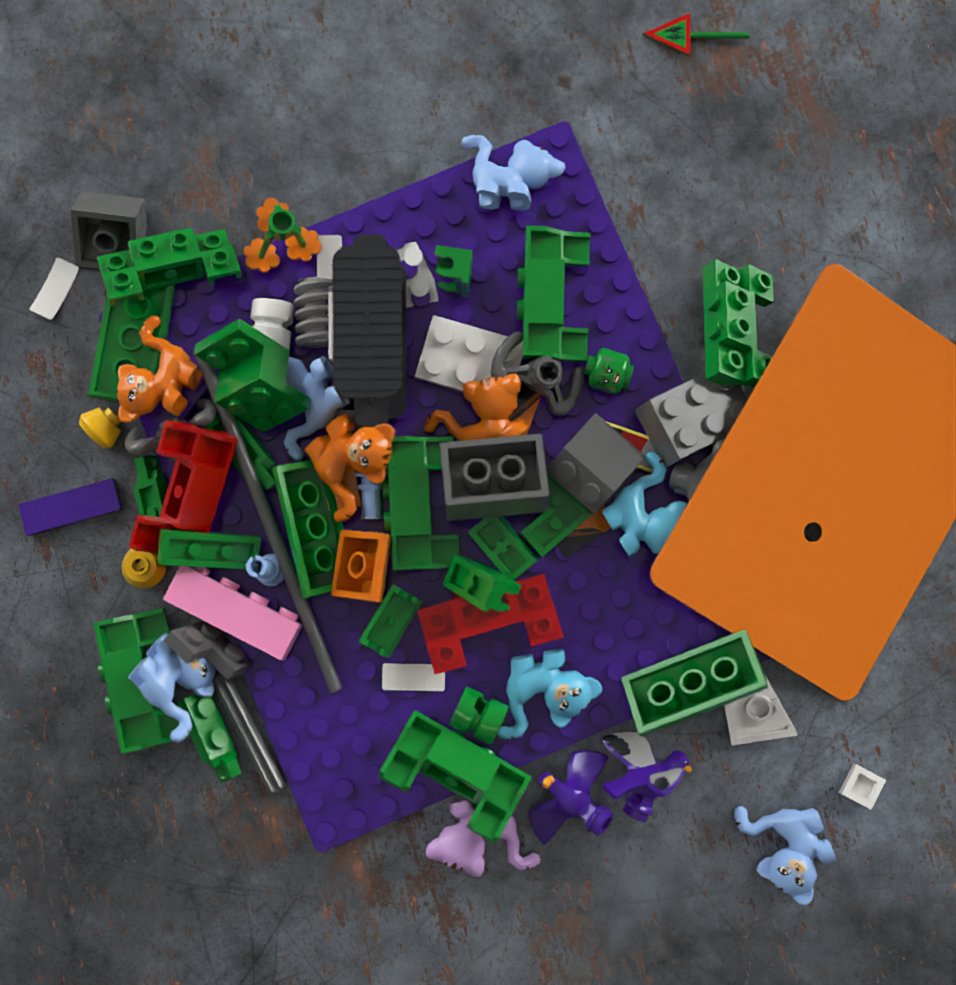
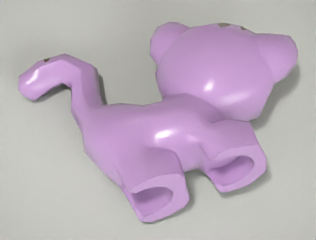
M467 799L448 802L449 812L454 817L460 818V822L445 827L439 837L433 839L428 844L426 856L435 861H442L444 865L452 869L465 871L472 877H480L485 868L483 858L485 843L482 836L466 828L476 807H473L472 803ZM512 814L499 839L506 840L507 862L517 870H529L540 864L541 858L536 853H531L526 857L519 855L520 840L517 833V821Z

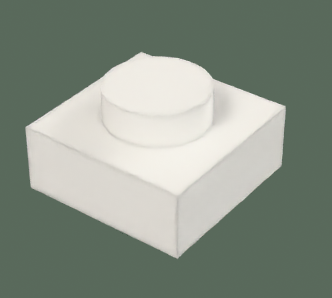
M853 763L839 793L872 810L886 780Z

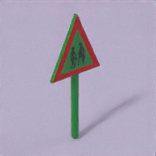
M691 12L643 33L644 36L689 57L690 39L750 38V33L690 32Z

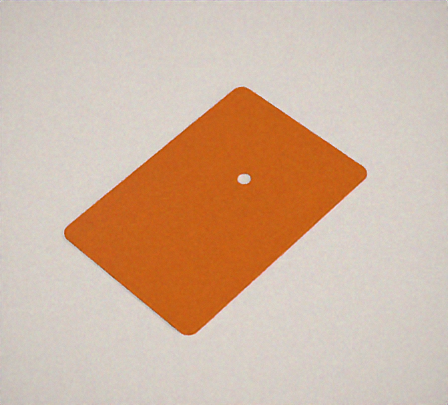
M831 264L825 267L655 559L650 570V577L654 585L732 634L746 629L753 647L837 699L846 701L854 698L866 680L956 519V345L844 266ZM812 522L817 523L821 527V536L815 542L808 541L804 536L805 527Z

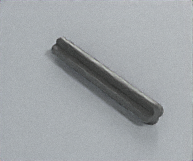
M222 674L214 677L212 680L213 686L268 793L274 794L285 787V782L232 679L227 680Z

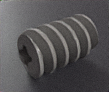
M321 277L297 280L299 284L294 287V293L299 296L294 300V305L299 308L295 312V319L301 322L296 324L295 330L302 335L298 336L295 342L300 347H329V330L327 329V326H329L327 317L328 304H326L329 291H326V287L332 286V280Z

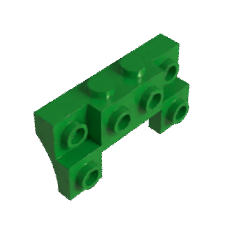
M526 226L524 268H518V287L524 288V300H517V319L523 320L522 359H537L542 356H550L551 359L559 362L587 363L588 328L563 327L565 267H589L590 233L564 231L547 226Z
M192 228L174 230L164 234L128 241L129 250L97 256L100 273L111 307L116 306L115 301L138 296L139 301L144 300L143 291L204 278V271L209 285L214 284V279L234 274L237 279L241 278V269L225 229L194 235Z
M714 259L702 267L706 380L721 386L745 385L755 387L773 357L757 350L755 304L767 307L774 302L772 275L750 264L739 270Z
M397 436L393 438L391 443L392 454L388 462V478L384 479L382 485L383 498L390 499V511L384 512L385 531H391L394 571L449 569L454 555L460 556L459 535H432L429 472L442 471L440 443L454 442L453 436Z
M165 608L93 623L102 662L98 664V672L103 683L106 682L109 695L105 696L106 709L109 715H113L121 754L172 742L170 734L180 725L178 720L167 716L160 708L149 704L143 697L140 689L128 678L135 667L148 657L146 655L148 651L147 646L152 645L164 633H170Z
M414 710L377 777L407 793L418 772L467 799L477 805L466 828L496 844L532 778L530 775L496 757L488 748L475 745L468 741L460 732L449 730Z

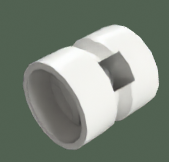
M270 298L253 299L250 318L255 321V325H252V327L290 350L292 333L287 329V326L293 324L294 304Z

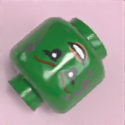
M601 348L597 352L596 357L589 355L584 374L590 375L588 381L590 387L616 395L620 393L621 389L627 390L634 365L630 364L628 355L607 348Z

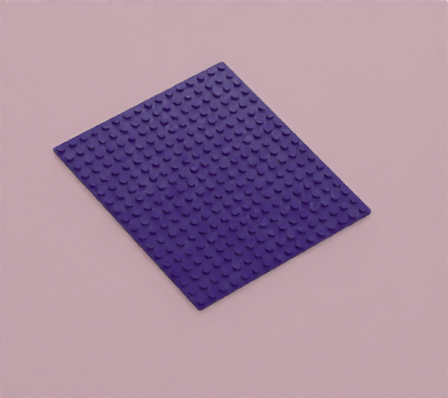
M566 121L559 122L490 152L488 161L498 166L507 167L510 157L514 154L513 149L516 143L521 140H527L533 146L544 148L553 158L565 163V170L561 175L550 178L539 189H529L531 204L530 208L526 210L512 209L508 196H501L500 206L496 209L481 208L479 205V194L476 193L477 188L472 176L473 168L475 167V158L306 227L307 231H316L318 236L341 235L342 247L353 245V241L358 235H382L385 237L387 245L396 250H400L407 243L416 242L435 281L439 301L429 303V292L422 297L411 294V301L414 306L406 308L407 407L400 417L388 419L387 424H390L395 429L394 437L452 436L445 423L442 422L437 425L434 432L428 433L424 430L423 426L426 418L436 409L450 411L461 427L481 422V418L476 415L472 409V403L465 398L463 392L415 379V374L433 315L508 337L516 331L523 334V320L517 319V300H524V288L518 287V268H524L526 226H547L564 231L590 233L589 267H565L563 327L588 328V358L589 355L596 357L597 352L601 348H607L628 355L630 364L634 365L627 390L621 389L620 393L616 395L590 387L588 382L590 375L584 374V386L581 396L576 405L565 416L552 414L545 397L541 396L527 435H542L546 467L551 464L595 413L606 422L647 435L634 410L648 400L684 383L574 133ZM275 240L271 244L276 247L275 254L279 256L280 263L276 268H270L267 273H262L259 269H249L245 265L246 256L241 254L236 256L241 269V278L237 279L234 274L214 279V284L209 285L204 271V278L177 283L166 340L173 345L182 347L189 355V358H191L194 354L195 344L239 318L251 326L255 325V321L250 318L253 299L270 298L294 304V300L299 297L294 293L295 285L299 284L297 280L317 277V254L312 255L311 260L308 262L302 261L301 258L291 260L287 255L289 247L286 245L285 240ZM436 245L473 250V269L468 298L462 297L461 293L443 291L438 287V282L450 284L454 279L444 278L436 273ZM405 260L401 261L406 272V279L414 278L417 275L418 266H410ZM295 306L293 324L287 326V329L292 333L289 356L301 360L308 372H311L310 365L313 361L322 356L329 360V347L307 348L296 344L295 339L302 334L297 333L295 330L296 324L301 322L295 319V312L299 310ZM103 312L99 315L100 323L102 321ZM522 359L520 366H525L534 359ZM560 362L562 366V380L559 383L563 399L567 397L570 391L573 369L576 366H580L585 371L587 363ZM333 377L328 381L329 387L333 385ZM208 391L203 398L209 399L213 402L211 394ZM196 406L186 418L187 423L203 410L198 409ZM306 411L265 432L256 429L253 425L246 422L272 455L271 458L276 463L273 467L311 460L304 450L315 438L324 435L329 436L326 427L315 431L310 436L297 439L296 443L303 450L304 456L300 461H295L288 454L284 440L288 429L306 423ZM145 414L141 415L139 419L147 438L157 436L156 433L160 429L159 425ZM453 436V441H454V442L458 441V440ZM712 445L667 467L663 482L644 490L646 513L650 514L661 507L666 508L672 502L681 501L688 504L687 497L675 494L674 490L669 488L671 473L676 464L684 465L686 462L697 466L712 453ZM153 451L154 455L158 456L168 487L175 463L174 461L170 462L168 457ZM231 462L210 533L257 535L261 537L259 556L263 557L267 554H274L245 479ZM635 468L604 503V506L607 508L612 504L615 496L623 487L632 484L639 477L652 473ZM430 471L432 535L458 534L460 556L482 561L500 572L468 534L484 518L447 521L442 471ZM357 477L358 484H361V477ZM262 486L296 570L277 486L268 491ZM381 489L383 518L361 519L362 506H359L349 520L342 522L344 530L386 533L391 536V531H385L384 512L390 511V499L383 498V489ZM539 512L504 516L540 558L514 581L545 574L563 638L531 647L524 621L460 639L467 666L445 672L444 691L382 689L383 664L432 663L418 613L415 614L390 658L384 657L375 650L358 642L381 605L378 602L331 596V592L307 597L343 687L333 693L329 691L304 626L299 632L286 660H279L229 633L227 634L230 642L243 651L244 656L252 663L244 673V676L313 845L318 852H324L456 795L453 791L418 772L407 793L377 777L414 710L449 730L460 732L468 741L479 747L488 748L496 757L518 768L634 718L621 677L719 640L732 633L656 587L651 580L650 570L658 554L653 553L644 541H639L640 548L638 553L630 558L619 541L625 534L622 528L614 531L610 528L568 558H565L557 545L541 558L520 534L521 531L544 513ZM391 541L383 600L393 584L423 602L418 610L455 599L454 592L443 586L449 569L394 571ZM206 567L211 570L210 577L218 581L225 577L239 584V592L247 596L254 592L270 600L267 605L268 607L278 612L281 607H284L298 614L285 579L279 585L270 587L263 585L257 577L249 575L246 569ZM298 616L296 621L302 623L300 616ZM753 647L760 663L771 659V657ZM562 648L565 653V661L559 668L560 671L576 670L585 677H592L598 680L603 688L600 695L591 699L589 705L579 715L572 717L567 726L562 728L557 727L551 720L550 709L546 705L543 692L535 694L523 704V710L529 725L522 737L505 740L500 739L496 735L492 745H489L474 738V732L471 730L464 733L449 726L466 686L483 693L484 700L486 701L493 698L508 705L509 708L501 726H514L515 720L510 712L506 689L511 675V659L515 656L533 654L534 662L540 663L543 661L544 651Z

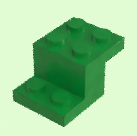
M240 318L195 344L194 356L219 370L215 404L253 425L256 429L265 432L309 409L310 398L286 383L290 350Z

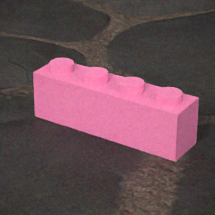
M179 567L163 600L279 660H286L303 627L302 623L296 621L299 616L298 614L284 607H281L279 612L268 607L267 605L270 600L254 592H251L250 596L239 592V584L225 577H222L220 581L210 577L211 570L206 567Z

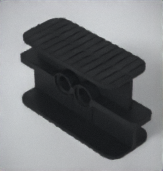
M358 235L355 237L353 245L343 246L338 249L332 260L333 385L340 396L350 399V403L343 409H354L356 424L360 427H375L379 424L387 423L388 419L400 417L407 407L406 272L401 264L399 253L396 249L387 245L385 237L382 235Z

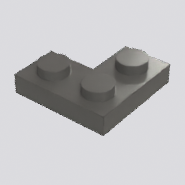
M205 621L172 630L164 640L186 664L205 657L227 680L244 674L252 664L239 647L233 645L222 635L221 629Z

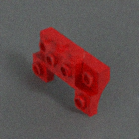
M165 421L156 452L162 456L177 459L160 516L137 515L128 545L131 549L158 554L161 529L210 532L238 438L224 431L203 429L190 423Z
M545 574L516 581L522 585L519 593L512 595L505 593L501 597V602L510 606L506 611L489 609L488 612L483 611L456 593H453L455 597L453 600L417 610L434 674L467 666L460 639L524 621L531 647L563 638Z

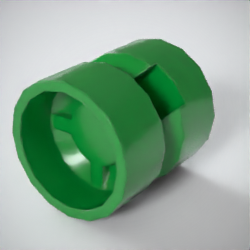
M466 686L449 726L464 733L471 730L474 732V738L492 745L509 706L493 698L486 701L484 700L483 693Z

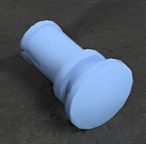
M354 473V476L361 477V484H358V489L361 490L362 495L361 519H382L381 489H383V485L374 484L363 473Z
M267 554L263 557L257 555L255 556L256 558L251 557L247 561L246 570L248 574L257 577L263 585L271 587L283 582L284 576L275 554Z

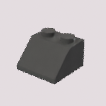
M81 191L70 210L75 264L78 267L99 269L97 256L129 250L128 241L146 236V203L143 198Z
M595 413L546 468V472L595 515L646 456Z

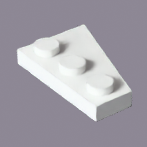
M767 677L768 689L724 705L732 746L798 736L795 727Z

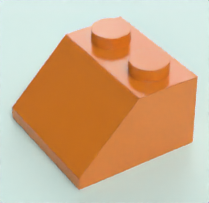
M350 530L340 531L331 596L382 603L392 541L389 534Z

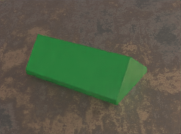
M312 460L272 467L302 596L307 598L331 592L340 531L344 530L343 524L334 519V513L338 510L335 494L319 478Z
M746 629L621 677L640 737L768 689L764 671Z

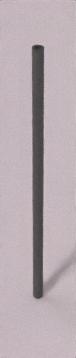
M196 357L215 404L218 382L214 367ZM215 404L225 432L238 438L234 450L235 457L330 693L338 691L343 687L308 600L302 596L298 575L235 418L226 409Z

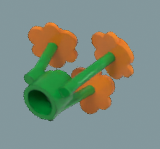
M267 198L264 201L263 207L261 206L256 210V215L259 217L257 225L259 230L266 232L265 239L256 238L252 240L250 246L244 248L243 253L246 256L245 265L251 270L259 269L262 273L269 272L270 268H276L280 263V258L275 254L276 247L271 244L274 239L285 240L286 245L289 247L287 255L291 260L301 258L302 261L308 262L311 260L312 255H316L322 250V245L317 240V232L314 230L307 231L305 227L295 225V218L288 211L289 207L286 203L279 204L275 198Z

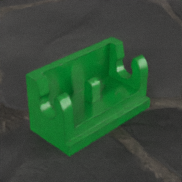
M436 245V273L441 277L454 279L450 284L438 282V287L443 291L461 293L462 297L468 298L473 269V250Z
M504 516L485 517L468 532L500 572L513 581L540 560Z
M454 555L443 582V586L486 612L489 609L497 611L508 610L510 606L501 602V597L505 593L511 595L518 594L522 586L482 561Z
M393 584L358 642L375 650L378 654L390 658L423 602Z

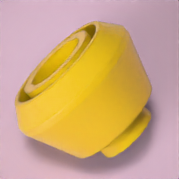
M98 407L80 415L79 425L102 449L112 448L122 431L118 426L122 421L119 420L118 416L109 407L105 411Z
M130 549L123 558L122 573L130 585L140 589L154 587L163 579L166 573V565L157 563L158 554Z

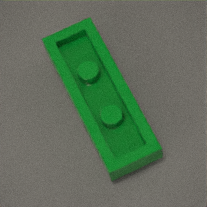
M161 529L157 563L173 566L246 569L249 558L259 556L261 537L257 535Z

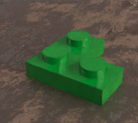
M547 472L549 490L548 512L542 513L520 532L541 558L592 515L579 500Z

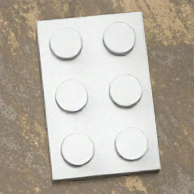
M433 315L415 379L463 392V384L466 382H479L484 378L491 377L493 357L498 347L508 336ZM523 341L508 354L505 360L506 368L520 366L523 355Z

